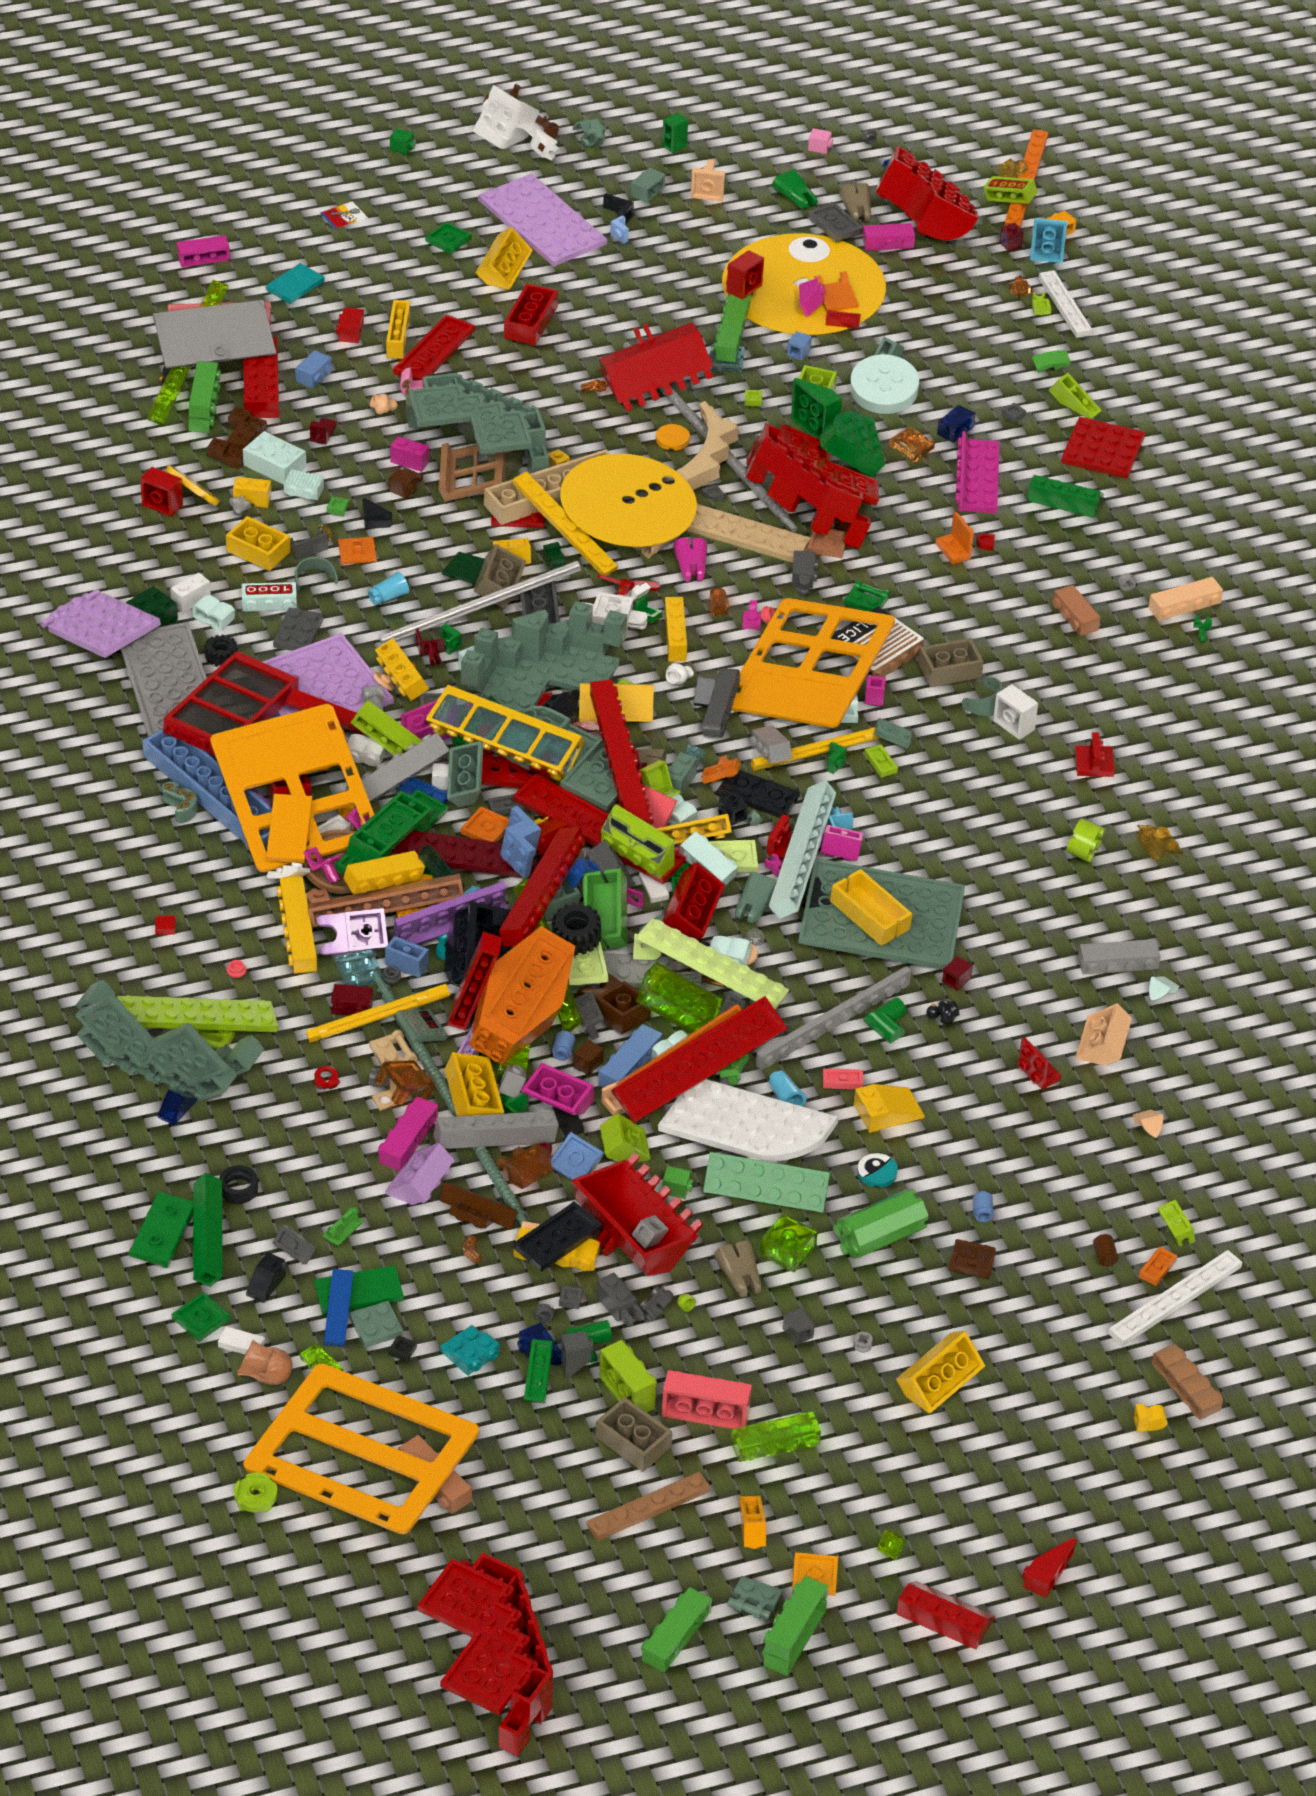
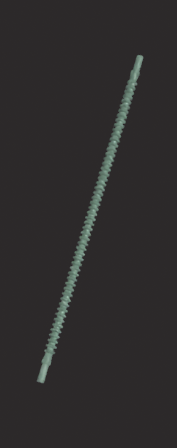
M374 971L371 976L378 986L377 990L382 994L384 1002L389 1003L397 1000L393 992L389 991V985L384 983L377 971ZM393 1015L428 1076H430L433 1084H435L453 1117H456L448 1084L441 1075L434 1060H432L423 1042H413L396 1015ZM472 1147L506 1206L517 1210L516 1221L520 1225H522L523 1221L528 1222L525 1218L526 1213L521 1210L520 1203H518L515 1195H513L511 1188L498 1170L499 1168L491 1158L488 1150H486V1147Z

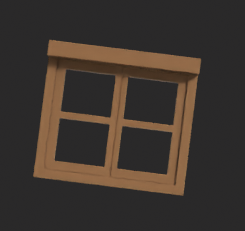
M449 443L442 444L439 491L444 502L484 493L485 488L503 483L505 481L506 452L496 453V458L493 462L478 465L480 452L477 444L451 450ZM474 455L473 467L456 470L458 458ZM495 468L494 480L477 484L478 472ZM473 474L471 486L455 489L456 477Z

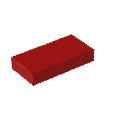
M828 310L825 325L859 329L861 314Z

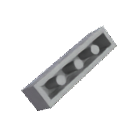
M1156 939L1080 944L1078 959L1082 975L1159 969L1160 952Z

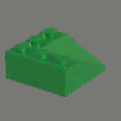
M795 378L793 380L791 420L809 435L820 439L822 429L841 412L842 398L832 389Z

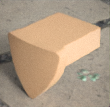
M1153 1110L1133 1114L1135 1123L1142 1125L1149 1135L1155 1138L1158 1137L1163 1125V1114Z

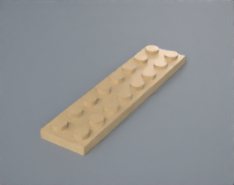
M697 504L695 518L686 530L792 563L794 550L806 551L810 541V537Z

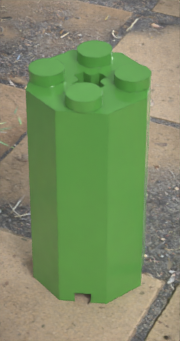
M906 1189L837 1219V1224L833 1225V1229L841 1242L840 1249L844 1255L849 1254L851 1258H859L927 1228L928 1224H924V1222L928 1220V1213L923 1200L913 1195L916 1194L914 1189Z

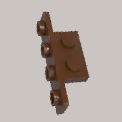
M449 1182L443 1184L440 1201L451 1205L449 1214L455 1216L457 1220L470 1222L477 1228H487L492 1223L508 1229L514 1227L517 1216L516 1209Z

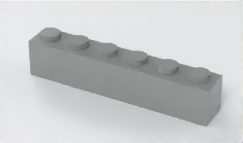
M438 733L432 736L431 734L426 735L418 745L416 743L410 745L406 749L407 752L396 754L388 764L383 762L376 767L377 770L371 773L369 771L361 777L370 804L447 756L450 750Z
M554 1111L438 1117L433 1135L435 1142L440 1143L444 1149L542 1142L551 1143L555 1142L558 1122Z

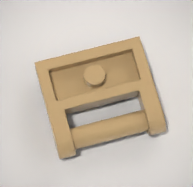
M396 1030L391 1035L369 1041L370 1049L382 1069L387 1072L413 1065L418 1061L417 1055L409 1048L401 1030ZM398 1043L405 1057H400L393 1044Z

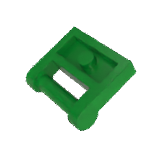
M856 580L854 587L844 599V605L863 611H871L877 606L883 608L890 597V591H883L863 584L860 580ZM860 590H861V591H864V592H867V593H870V594L875 595V596H871V595H869V594L860 592Z

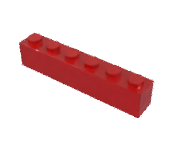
M486 932L482 933L450 1007L447 1025L466 1030L499 956L502 937Z

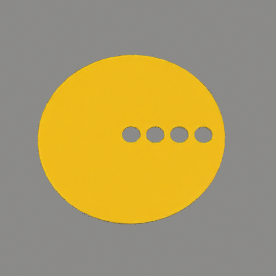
M607 454L588 459L578 464L566 475L560 490L563 510L578 528L596 539L620 546L646 547L673 540L690 527L697 510L694 491L686 479L678 472L654 459L632 454ZM671 477L675 482L673 484H665L662 478ZM657 483L661 486V490L653 491L649 488V485ZM637 490H645L648 492V496L639 497L635 492ZM631 496L635 499V502L627 504L623 502L622 498Z

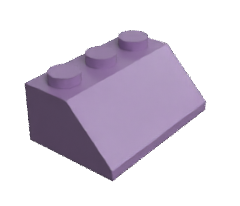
M440 1143L414 1151L385 1193L411 1205L420 1202L425 1203L430 1199V1193L433 1189L440 1185L441 1178L450 1171V1166L454 1159Z

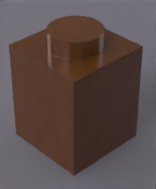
M587 1040L574 1052L573 1067L588 1076L604 1062V1048L590 1040Z

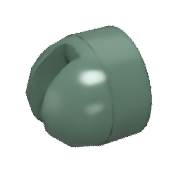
M754 809L747 815V822L752 826H757L763 821Z

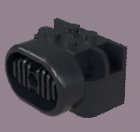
M470 901L456 912L453 930L447 937L445 950V973L451 984L457 987L460 986L483 932L501 937L499 929L511 911L510 909ZM503 941L501 942L497 960L511 950V946L504 947Z

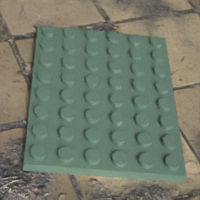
M815 858L798 943L943 970L953 960L965 885ZM860 869L913 914L910 930L898 937L895 936L893 940L883 946L879 945L833 903L823 905L820 902L824 898L830 900L833 884L844 878L848 879L849 875ZM816 877H819L822 883L821 891L828 896H821L818 899L820 907L809 908L814 881Z

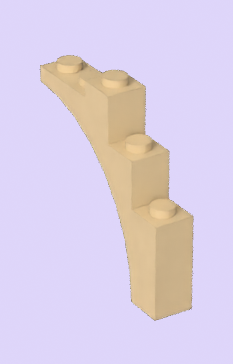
M706 401L699 403L701 417L708 428L706 441L699 453L690 462L676 470L686 479L693 490L720 478L719 463L729 459V444L738 441L739 429L736 423H732L729 418L723 420Z

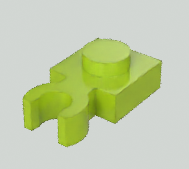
M1033 292L1032 308L1034 315L1051 314L1049 299H1045L1044 292H1042L1041 296H1037Z

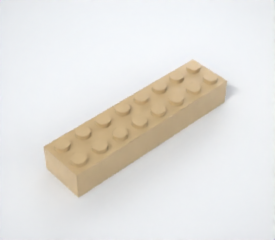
M605 449L531 473L530 475L559 505H562L560 490L566 475L578 464L610 453ZM513 479L484 489V506L501 525L539 512L512 484Z

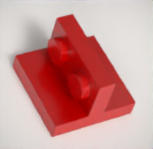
M1092 732L1090 746L1075 745L1077 776L1114 777L1112 746H1103V740H1100L1099 732Z

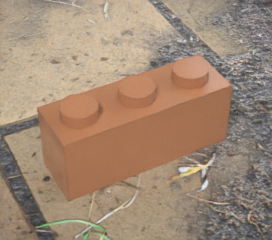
M1074 585L1054 591V599L1052 600L1054 608L1062 614V617L1068 621L1072 629L1079 636L1099 631L1100 616Z

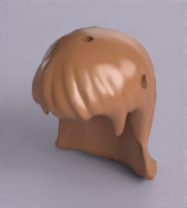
M252 1340L237 1371V1375L250 1376L267 1385H280L290 1377L293 1369L292 1359L284 1350L276 1347H265Z

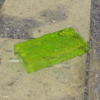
M317 1343L300 1353V1359L311 1369L318 1364H326L343 1371V1368Z

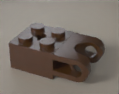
M609 973L608 982L600 983V989L584 986L577 990V997L592 991L603 1015L604 1022L620 1034H624L651 1018V999L626 981L621 982Z

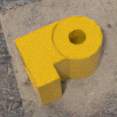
M559 449L548 453L549 467L570 461L569 456Z
M1144 1404L1135 1405L1133 1418L1137 1432L1160 1430L1167 1426L1168 1422L1163 1406L1153 1405L1145 1407Z

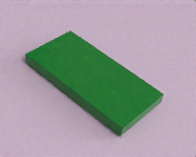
M395 1265L353 1272L349 1310L365 1308L385 1301H389V1303L404 1301ZM332 1276L314 1279V1287L322 1315H326L328 1312Z

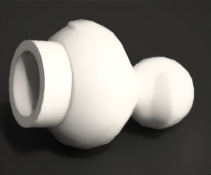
M677 663L671 664L666 670V680L673 685H681L694 675L691 667Z

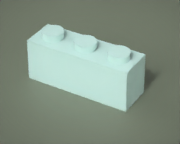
M694 832L680 845L679 853L686 857V861L689 864L699 863L722 881L725 886L736 877L737 866L732 859L726 858L719 848L712 846L705 836Z

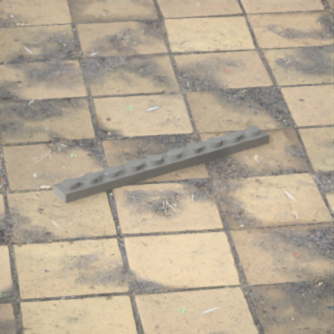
M905 966L758 1051L756 1067L763 1070L766 1067L772 1066L778 1060L787 1057L797 1049L803 1048L809 1042L817 1040L826 1032L832 1031L835 1027L846 1023L857 1014L863 1013L869 1007L877 1005L880 1001L892 996L900 989L906 988L910 984L911 970Z

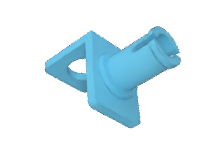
M832 807L828 818V825L849 830L853 829V813L842 814L839 807H836L837 811Z

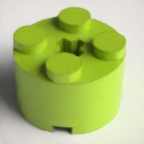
M1081 818L1073 831L1072 838L1068 842L1066 852L1091 863L1095 855L1093 851H1098L1102 840L1099 838L1103 837L1106 828Z

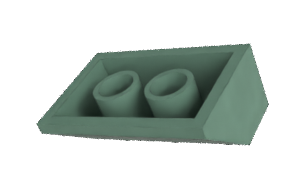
M483 741L450 748L447 799L459 808L475 804L481 793Z

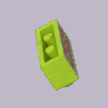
M992 176L983 187L987 201L1029 204L1038 193L1034 179Z

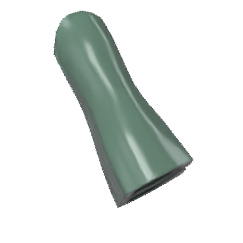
M757 872L749 874L735 911V917L742 920L748 911L747 922L751 924L756 923L769 907L777 879Z

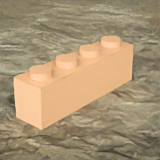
M1213 577L1151 594L1148 608L1158 621L1169 619L1221 603L1223 589Z

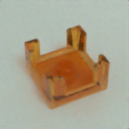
M414 1060L384 1061L375 1079L379 1086H382L387 1075L397 1087L391 1100L395 1105H403L410 1092H422L420 1098L428 1100L435 1087L433 1081Z

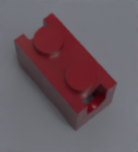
M334 984L331 997V1014L350 1016L371 1009L374 1002L373 987Z

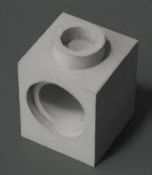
M507 1065L498 1085V1091L513 1098L517 1097L526 1080V1071L518 1065Z
M654 1215L641 1220L631 1235L646 1249L659 1244L669 1229Z

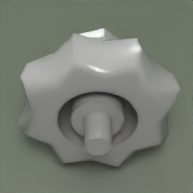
M242 495L240 498L234 497L230 499V504L234 509L233 513L241 515L244 511L251 508V503L244 500Z

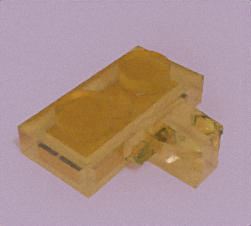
M1011 158L998 166L1000 177L1018 178L1017 176L1029 170L1024 160L1015 164Z

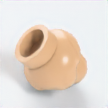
M374 394L370 401V407L374 408L379 415L387 413L389 410L394 411L398 407L396 400L389 399L386 394Z

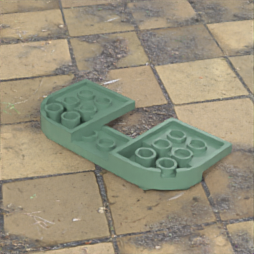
M533 706V709L523 710L522 707L516 709L515 711L576 733L584 738L585 743L575 766L561 780L560 787L608 811L617 801L618 796L601 736L598 738L571 724L569 717L547 707ZM503 718L485 739L493 740L506 718ZM511 721L500 737L498 744L525 754L540 731ZM544 734L531 756L540 759L546 751H549L563 758L571 743ZM578 746L576 747V749L574 750V752L568 760L570 763L575 755ZM507 755V757H504L527 770L531 769L528 762L524 761L522 764L515 761L512 756Z

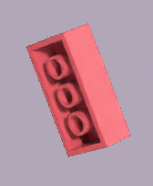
M668 1370L663 1388L662 1417L745 1431L750 1413L752 1385Z

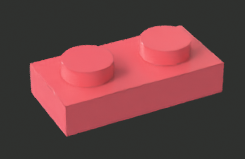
M823 1069V1089H856L863 1087V1070Z

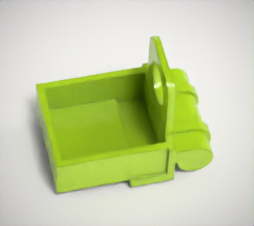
M659 760L640 769L644 785L665 795L672 793L667 795L669 797L681 793L680 790H676L672 786L666 761Z

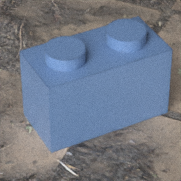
M314 350L295 368L296 382L313 389L331 373L333 368L332 357Z
M394 936L385 947V964L395 966L403 972L420 978L429 966V949Z

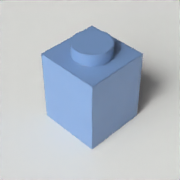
M796 331L788 341L787 356L803 360L811 350L812 336Z

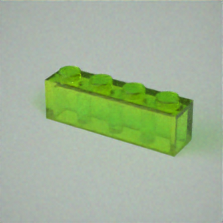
M812 1411L732 1429L731 1444L738 1462L751 1461L760 1457L773 1456L782 1452H791L796 1449L820 1444L821 1429Z

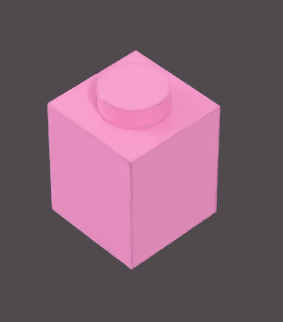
M813 128L809 136L808 151L827 154L829 148L833 146L832 132Z

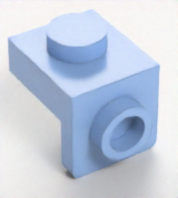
M620 216L611 221L610 235L623 244L628 242L629 228L625 226V217Z

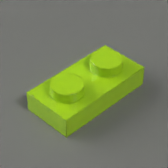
M882 744L865 749L864 755L881 778L898 773L897 765Z

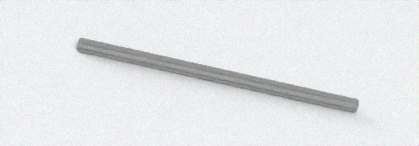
M578 561L572 562L380 635V643L384 644L392 638L398 641L414 635L416 628H419V632L561 579L581 571V566Z

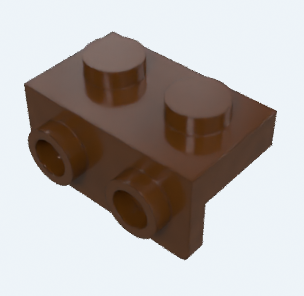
M956 1239L949 1270L989 1279L995 1260L996 1248Z

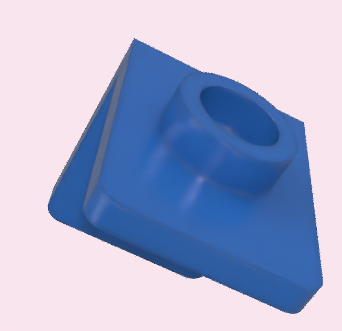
M579 857L566 876L570 886L575 888L586 871H601L598 864Z

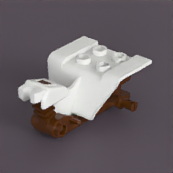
M515 84L509 94L493 85L490 93L486 95L482 105L484 109L479 120L476 122L473 132L501 149H506L528 138L530 134L533 137L530 143L531 148L542 158L553 160L555 155L551 151L557 152L559 149L556 146L557 140H555L559 132V126L554 122L547 121V116L543 118L538 115L540 112L538 109L519 101L518 92L521 88L520 85Z

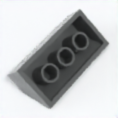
M521 579L519 583L528 579ZM555 581L520 594L523 616L546 610L548 613V625L560 622Z

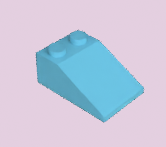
M1034 218L1030 260L1063 263L1067 221Z

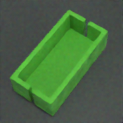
M197 361L189 402V431L210 433V427H214L218 394H220L221 386L218 381L221 376V370H218V363Z
M621 868L604 870V875L609 881L607 883L601 871L585 873L584 906L590 905L600 915L602 950H606L607 946L610 949L628 947L627 878Z
M805 1575L800 1583L797 1582L795 1584L792 1597L786 1599L783 1605V1612L781 1615L777 1614L772 1630H768L763 1639L765 1643L762 1652L764 1666L786 1676L789 1675L826 1613L828 1585Z

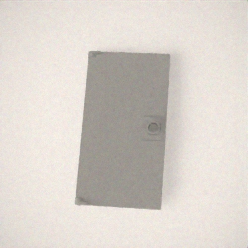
M264 300L153 313L166 369L197 365V361L219 363L229 360L276 355Z

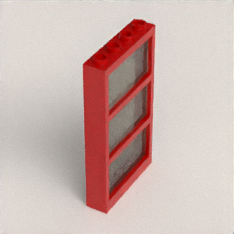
M236 651L164 717L163 732L215 755L210 740L212 735L271 719L286 704L292 689L298 690L299 678Z

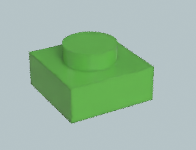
M332 497L327 506V513L344 516L349 506V500Z

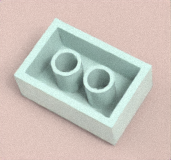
M264 431L243 449V465L284 485V481L291 469L301 472L306 468V451Z

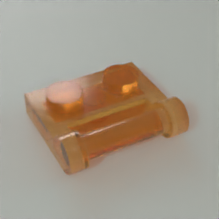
M912 427L903 430L888 442L890 447L896 448L907 455L912 462H917L921 456L935 447L933 441ZM900 442H903L904 444H906L907 446H909L910 448H912V449L915 450V451L910 450L909 448H907L906 446H904V445L901 444Z

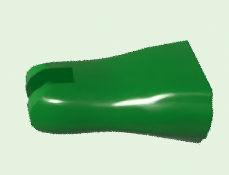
M796 169L776 176L772 182V188L790 199L802 210L807 209L809 205L812 207L818 203L816 196Z

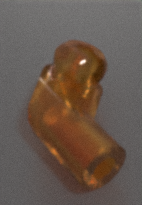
M600 380L581 384L582 392L590 390L603 392L607 387L606 382Z
M469 1235L463 1242L462 1252L472 1262L479 1264L483 1257L476 1252L477 1238Z

